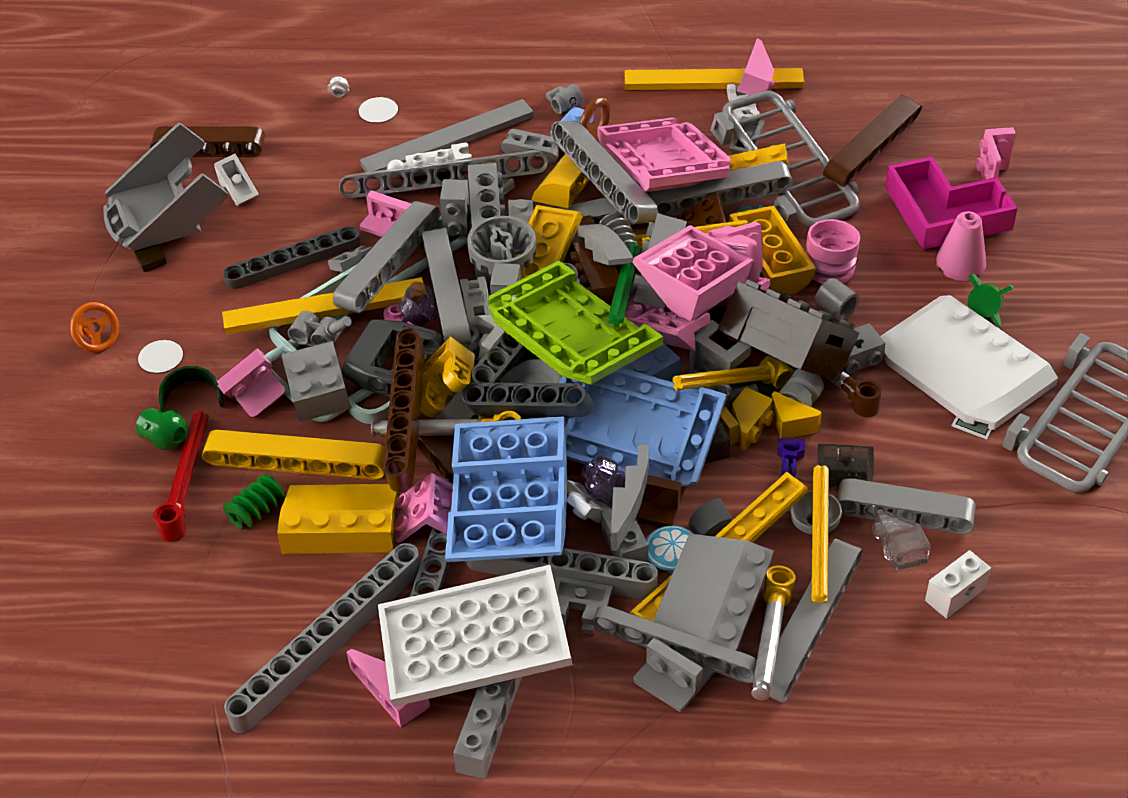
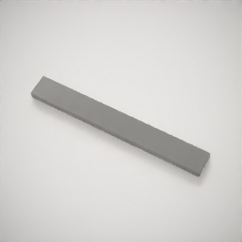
M521 99L360 159V165L365 172L387 170L388 163L394 159L405 163V156L450 149L451 145L467 143L534 118V111Z

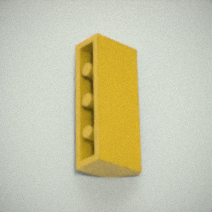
M565 153L535 190L532 200L538 203L569 208L589 182V179Z

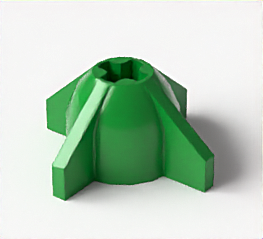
M975 273L968 276L974 286V289L971 290L968 296V308L983 318L990 317L997 328L1000 327L1002 322L998 311L1001 310L1004 304L1003 294L1014 289L1013 284L1000 289L992 283H982Z

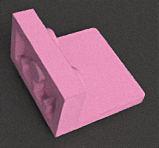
M1013 127L985 129L984 138L980 140L981 154L976 160V168L978 172H981L982 180L998 178L999 170H1007L1009 168L1016 135Z
M430 473L424 479L419 480L406 493H402L396 501L397 513L394 523V541L401 543L425 524L447 535L448 512H451L453 484L434 473Z

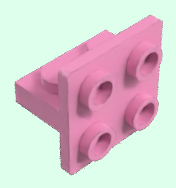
M371 190L366 196L369 214L360 224V229L382 237L411 204Z

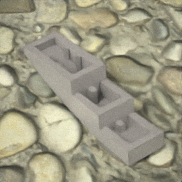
M602 224L577 226V236L585 238V248L593 250L594 261L606 265L633 263V256L619 236L609 227Z
M638 444L637 466H626L625 488L613 487L611 550H618L630 531L640 509L647 483L649 445Z

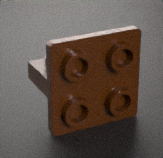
M717 193L704 198L676 216L677 219L687 221L686 227L689 225L698 227L726 223L720 196Z
M647 475L645 492L635 519L663 527L673 526L686 486L681 487V482Z

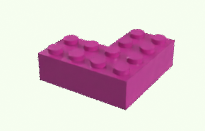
M933 156L888 166L885 188L922 250L942 246L957 216L963 212H974L981 217L984 236L1013 230L1018 208L1008 194L1005 195L1006 190L997 177L952 187Z

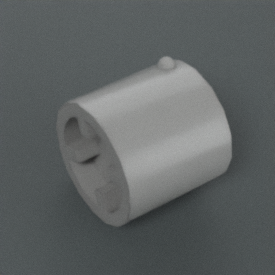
M831 278L819 288L815 296V304L822 310L834 315V318L840 321L841 319L846 320L853 314L858 306L860 297L859 294L837 279Z

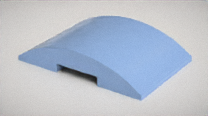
M564 416L455 424L452 458L454 478L451 512H448L446 562L562 555L567 514V456Z

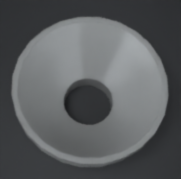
M813 490L808 491L795 505L790 507L792 522L799 530L808 534H812V525L807 520L813 518ZM828 493L829 533L838 526L842 508L838 499Z

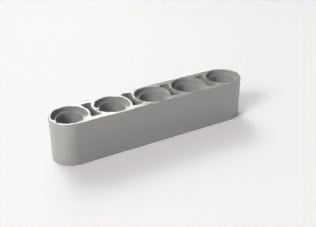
M844 479L839 483L837 499L841 504L843 515L957 534L969 533L974 528L976 503L968 497L858 479Z

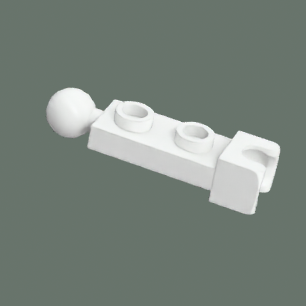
M468 143L451 145L450 149L405 156V163L394 159L388 163L387 169L470 159L472 155L469 154ZM464 165L461 168V173L468 172V165ZM441 168L438 170V173L448 172L449 169ZM418 171L415 173L414 177L424 176L427 174L424 171ZM395 174V175H393L392 177H393V178H399V177H401L402 175H400V174Z

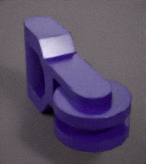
M778 438L777 455L782 458L781 474L788 472L795 477L796 461L805 456L804 439Z

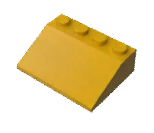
M389 484L290 485L280 511L277 532L282 554L390 553L394 550V523L396 521V501L399 492L393 491Z

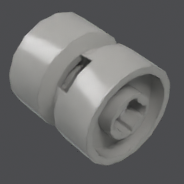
M797 369L779 393L811 407L822 393L824 384L818 375Z

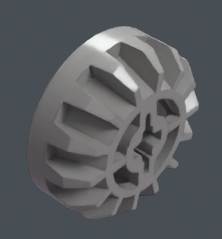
M494 216L477 223L468 234V253L471 263L484 273L488 270L490 275L493 273L494 263L520 264L521 272L524 267L529 266L533 262V257L536 255V237L533 228L527 222L516 217ZM491 249V257L486 258V253Z

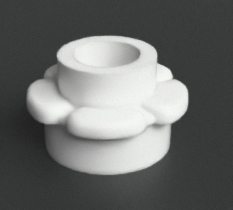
M343 77L332 78L327 86L328 92H331L335 97H342L349 93L348 82Z

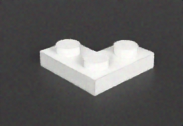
M567 480L568 497L566 501L574 507L573 513L584 520L589 517L593 521L600 523L601 511L611 508L581 483Z

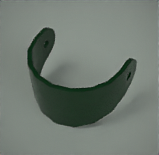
M184 366L173 370L165 376L159 387L158 397L162 412H165L166 399L171 391L178 385L188 381H203L211 384L217 390L220 407H223V399L216 377L209 370L199 366Z

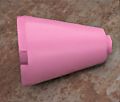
M970 211L960 213L957 216L936 258V266L944 271L943 274L946 277L958 281H969L968 276L974 273L978 277L981 276L987 264L982 219L979 215Z

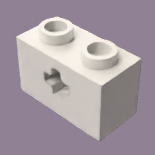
M969 550L929 580L925 601L947 619L986 589L991 567Z

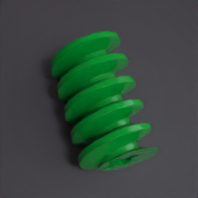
M265 474L259 476L256 482L250 483L248 489L241 490L240 495L232 497L231 502H226L223 505V510L229 521L236 528L242 529V524L251 528L253 526L251 517L256 521H260L261 515L259 511L265 515L269 514L270 510L267 504L276 508L278 503L275 498L283 502L286 496L280 484L271 475Z

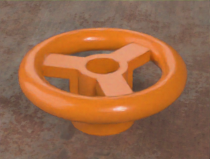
M89 302L80 306L74 312L70 322V331L75 343L80 348L88 352L98 353L108 349L115 343L119 334V322L115 313L108 306L98 302ZM89 310H99L106 314L100 319L82 316ZM111 322V334L101 344L100 333L103 330V326ZM92 323L95 325L94 332L91 330ZM80 334L85 338H91L92 345L85 342Z

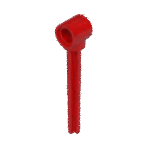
M197 410L196 414L193 413L168 501L158 506L153 514L159 536L164 541L179 540L186 533L184 521L186 509L183 505L209 415L203 414L202 410Z

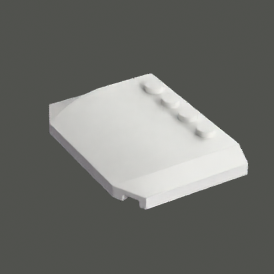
M951 295L938 297L880 336L886 343L884 360L889 367L964 422L974 424L975 421L989 424L988 429L991 430L998 428L1057 385L1058 377L1047 361Z

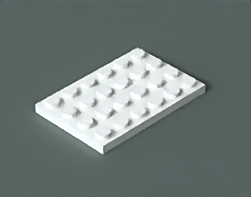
M550 565L378 605L390 700L393 707L573 665Z

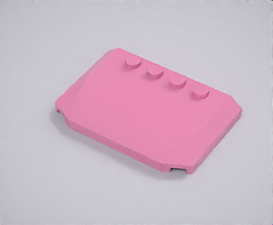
M666 118L598 127L600 145L644 192L688 187L712 179L729 177L730 157L693 124L687 122L677 124L676 118Z

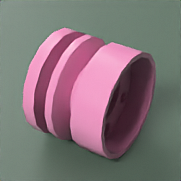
M822 220L810 226L805 252L816 267L813 277L814 281L824 284L828 279L835 278L841 283H845L853 277L861 239L858 230L854 226L839 220Z

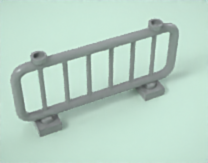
M761 91L730 101L725 104L722 112L714 115L710 130L722 146L730 144L734 132L746 150L753 151L757 150L753 141L794 128L803 141L786 146L787 151L807 145L815 157L788 166L789 171L817 161L825 169L830 161L794 114L796 112L795 102L791 99L784 101L779 94L773 91ZM763 100H770L778 107V109L737 121L731 113L735 109ZM780 112L790 123V125L750 138L740 126ZM823 175L793 185L787 192L780 193V197H777L774 207L789 228L792 227L795 216L807 227L822 220H841L854 215L860 208V201L856 196L859 193L857 183L852 181L845 187L835 183L841 191L799 205L790 191L828 179ZM843 194L850 202L849 207L818 218H811L802 210Z
M1082 333L1078 335L1069 347L1063 366L1073 370L1078 362H1081L1031 431L1026 428L1030 418L1019 413L1007 429L1002 447L1012 451L1017 443H1020L1017 455L1025 467L1073 492L1087 491L1094 484L1102 486L1109 473L1105 468L1128 436V417L1126 418L1073 391L1083 379L1128 402V396L1085 375L1093 363L1128 380V374L1097 359L1101 353L1108 352L1128 362V350L1111 342L1097 343L1090 350L1086 348L1090 337ZM1071 395L1124 423L1118 432L1113 434L1063 408L1062 405ZM1059 411L1112 440L1106 449L1101 451L1051 425L1050 422ZM1047 428L1100 457L1092 469L1041 443L1037 439ZM1035 445L1088 474L1084 480L1074 481L1031 458L1028 452Z

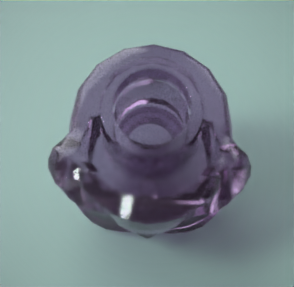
M596 456L591 462L587 461L584 464L581 476L584 477L586 491L597 501L612 508L613 487H622L625 472L618 470L616 461L604 456Z

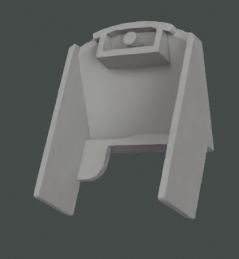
M180 122L169 130L105 192V196L109 198L108 204L103 206L106 228L116 242L129 250L135 251L202 232L199 223L205 220L229 196L225 189L204 174H200L183 189L181 182L187 179L192 172L190 159L205 146V142Z

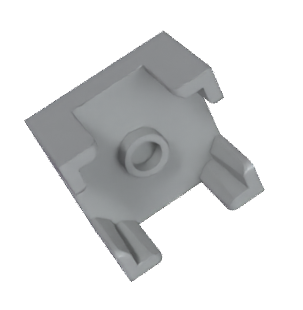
M711 320L709 324L695 332L696 351L690 350L689 372L702 373L736 369L740 363L750 356L751 346L739 341L729 350H725L709 339L710 336L718 331L719 324ZM747 382L730 384L731 389L743 387Z

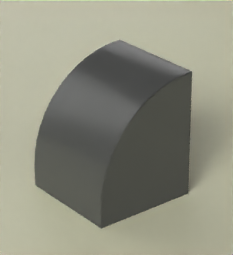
M719 497L699 507L691 516L688 525L694 534L716 536L731 522L732 517Z

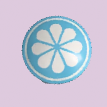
M664 526L654 530L646 539L649 545L648 561L655 567L668 571L672 575L689 533H694L680 526Z

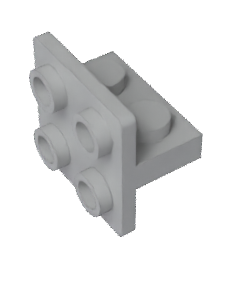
M653 638L647 645L646 663L634 676L633 682L674 709L682 712L712 677L714 672L702 668Z

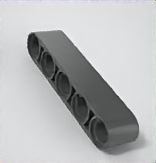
M470 383L462 391L463 402L476 415L494 416L505 411H514L520 416L585 417L594 408V401L583 386L576 383Z

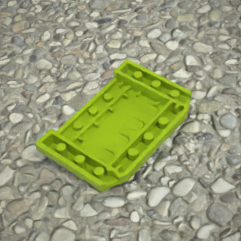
M557 261L488 296V306L496 325L561 376L587 384L599 381L663 345V336L646 323L638 327L626 317L619 327H614L613 324L608 323L611 306L576 281V272L561 261Z

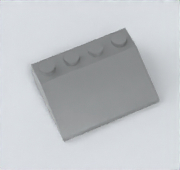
M689 533L653 622L737 651L769 569L774 551L745 540Z

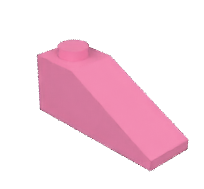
M757 38L738 88V91L748 95L761 91H772L775 80L771 79L774 69L761 39Z
M353 649L346 652L352 672L400 727L430 708L429 699L393 707L390 700L385 661Z

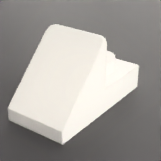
M236 154L214 164L220 186L229 192L237 207L259 195Z
M481 315L477 319L476 328L479 330V333L483 334L478 343V347H480L478 358L480 359L484 357L504 332L503 329L494 323L492 315Z

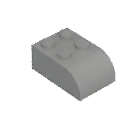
M333 341L282 354L299 422L351 408Z

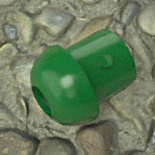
M148 408L139 415L136 422L138 435L152 441L154 446L160 450L167 451L180 447L187 436L188 427L184 418L172 410L162 412L154 408Z

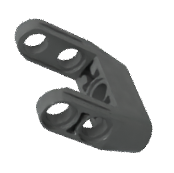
M371 320L344 361L342 375L368 391L390 397L393 371L382 369L381 366L396 344L397 334L406 328L416 329L420 334L425 354L427 355L434 354L445 342L444 338L434 330L397 320ZM427 340L434 342L436 346L429 343Z

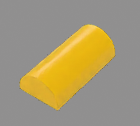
M774 205L729 215V222L747 220L748 224L753 222L761 224L763 272H761L763 278L770 279L769 287L771 290L777 293L782 291L792 295L801 291L811 282L815 275L816 267Z

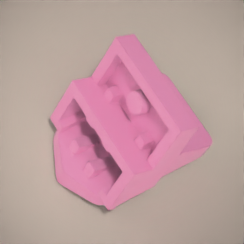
M753 222L735 228L728 225L707 231L709 236L752 259L753 263L747 279L753 282L760 280V273L763 272L761 224Z
M258 348L217 381L221 391L231 399L236 398L251 417L260 415L286 392L284 385L271 370L273 365Z

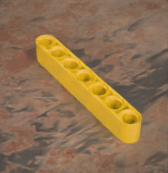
M213 430L208 435L202 452V458L206 463L214 466L376 480L384 476L385 446L377 443Z

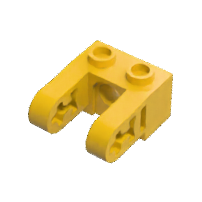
M449 337L424 363L420 410L430 418H435L445 408L447 395L450 396L454 392L460 393L470 383L471 373L475 368L473 366L475 354L452 337Z

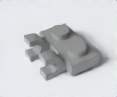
M557 576L555 588L564 628L566 627L569 609L584 611L582 615V622H584L582 633L593 635L595 627L592 619L600 606H609L613 594V586Z

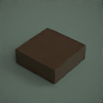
M158 245L134 251L135 258L143 272L167 264L165 256Z

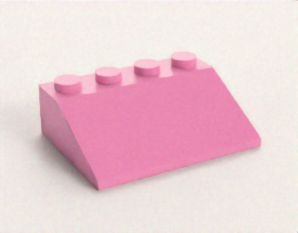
M691 225L633 259V264L666 306L681 318L689 321L694 320L732 295L738 281L746 283L753 260Z

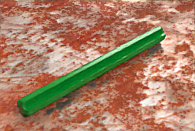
M631 242L630 246H627L633 259L640 255L641 246H637L636 242ZM626 263L621 266L608 316V323L613 324L614 327H619L620 323L624 322L637 269L633 263Z

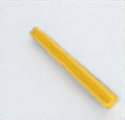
M817 465L814 467L811 600L814 603L820 602L823 604L827 601L829 469L825 465Z

